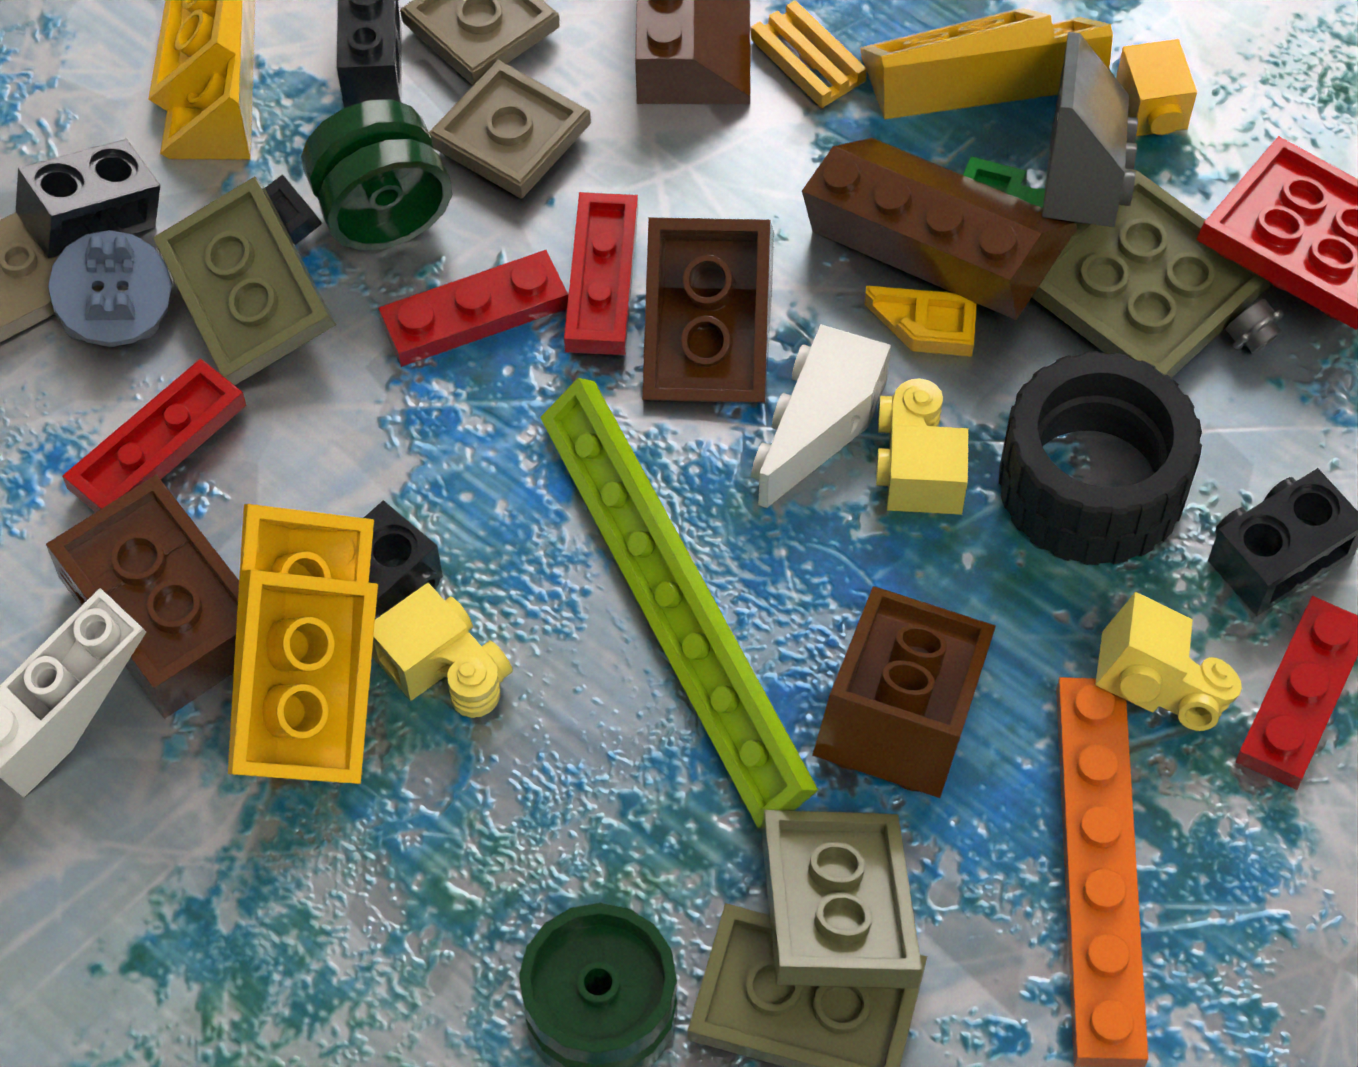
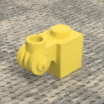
M911 379L902 383L896 389L895 395H880L878 433H890L889 449L878 448L876 486H888L887 511L962 515L968 483L969 428L939 427L943 403L942 391L929 380Z
M429 582L375 619L372 657L410 701L444 677H447L451 703L455 711L462 716L470 718L482 717L490 713L497 706L501 696L500 683L513 672L509 660L494 642L488 641L481 646L469 633V630L473 628V624L461 604L451 596L444 600Z
M1134 592L1102 631L1095 685L1152 713L1160 706L1178 715L1181 724L1188 729L1205 731L1213 728L1218 723L1222 712L1229 707V704L1236 700L1242 690L1238 674L1223 660L1210 657L1198 665L1189 657L1193 619L1142 594Z

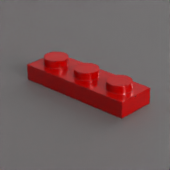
M579 192L564 333L565 352L626 355L638 220V195Z
M543 250L378 307L382 326L400 366L403 367L565 310L568 304V292L547 250Z
M200 358L62 475L67 489L96 513L156 474L161 480L247 406L243 392Z
M1311 596L1239 751L1236 763L1295 790L1298 789L1357 659L1358 615Z

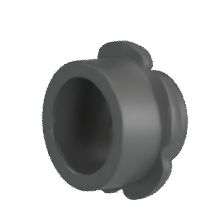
M1265 299L1252 305L1225 328L1235 341L1232 346L1236 350H1240L1246 345L1252 354L1260 351L1283 332L1276 324L1283 317V311L1280 309L1275 312Z

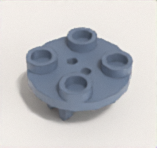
M111 230L86 234L66 246L52 266L48 285L53 311L62 323L65 332L74 339L108 347L135 343L138 340L149 339L155 335L160 327V322L168 312L172 293L167 265L155 248L133 234ZM101 285L103 290L96 292L93 290V287ZM120 285L128 287L124 292L119 291L117 288Z

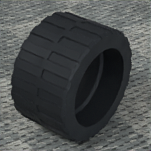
M1099 351L1084 352L1082 355L1077 356L1068 355L1056 359V362L1048 367L1043 366L1033 374L1032 379L1028 383L1023 384L1017 393L1015 405L1011 407L999 468L998 484L1002 488L1001 499L1004 508L1008 509L1012 516L1011 521L1019 531H1023L1030 538V542L1040 549L1044 548L1054 553L1055 557L1067 561L1084 562L1085 565H1099V563H1113L1114 565L1128 562L1130 558L1138 555L1142 557L1151 552L1155 545L1160 541L1164 542L1173 532L1175 523L1180 520L1200 459L1202 429L1200 419L1196 418L1194 413L1195 406L1189 396L1184 395L1178 387L1179 384L1169 375H1164L1155 369L1156 366L1115 352L1113 354L1099 353ZM1076 431H1098L1111 434L1130 443L1142 453L1154 474L1143 481L1128 486L1099 487L1078 481L1060 470L1048 457L1043 446L1058 436Z

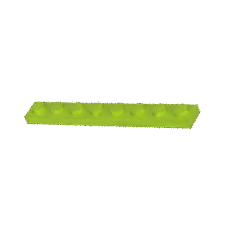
M577 378L540 419L757 828H761L764 810L795 811L814 795L818 788L597 384L592 380Z

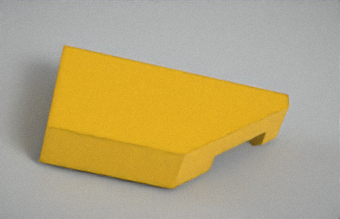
M866 285L864 305L911 351L972 357L975 337L976 302L949 292Z

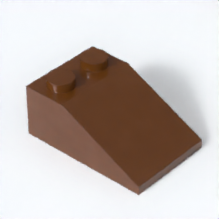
M648 217L643 401L766 404L774 231L770 219Z
M873 586L830 692L812 756L835 763L844 769L856 770L898 784L910 791H919L941 798L996 625Z

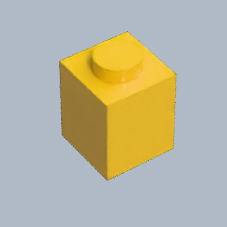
M1179 39L1123 46L1116 79L1129 94L1128 117L1138 118L1136 136L1149 134L1166 135L1177 130L1188 129L1197 89Z

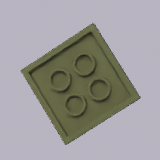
M1136 170L1131 205H1119L1115 227L1077 222V230L1032 298L1104 353L1113 354L1115 352L1128 355L1129 358L1138 361L1143 360L1156 366L1155 369L1172 378L1272 284L1263 277L1232 260L1220 256L1215 250L1197 241L1196 238L1205 219Z

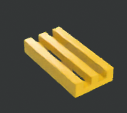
M796 0L786 5V13L783 15L778 10L770 14L768 24L764 25L759 21L751 26V40L821 109L866 81L867 68ZM781 35L800 53V58L811 69H816L832 86L827 87L777 36Z

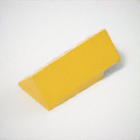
M165 0L148 98L149 101L167 111L160 151L161 155L168 159L251 160L256 0Z
M1019 8L860 47V51L884 119L1058 95L1068 32L1080 33L1108 69H1110L1113 32L1109 23L1077 17L1052 24L1050 14Z
M244 504L228 774L361 784L378 584L369 583L374 519Z

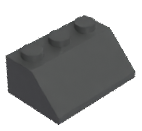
M1068 32L1050 138L1042 217L1115 227L1119 205H1131L1136 175L1134 164L1137 151L1135 139L1138 118L1128 117L1129 94L1080 33Z

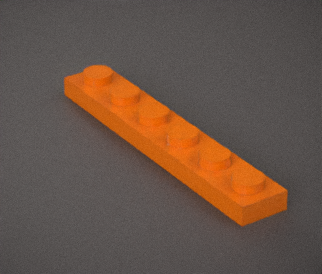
M1059 677L1056 696L1074 1067H1145L1149 1059L1127 702L1125 699L1096 686V678Z

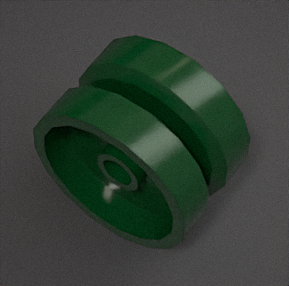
M392 99L364 101L343 108L322 121L306 140L301 155L303 170L313 195L319 200L320 210L330 234L341 245L361 251L387 249L408 242L430 229L445 213L452 197L451 180L441 157L433 149V141L423 118L412 106Z
M604 903L569 908L543 924L526 947L519 973V981L528 1036L544 1063L550 1067H651L654 1065L671 1042L678 1013L676 996L677 976L672 949L657 927L629 908Z

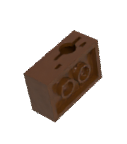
M157 474L46 543L59 579L80 607L101 588L146 631V634L125 667L164 719L234 673L239 580Z

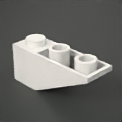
M820 324L812 346L803 344L800 347L792 372V380L797 381L792 395L781 394L772 420V428L777 430L772 444L762 442L754 459L751 478L759 480V506L768 508L869 427L887 381L891 345Z
M101 588L0 685V778L24 798L74 749L146 634V631Z

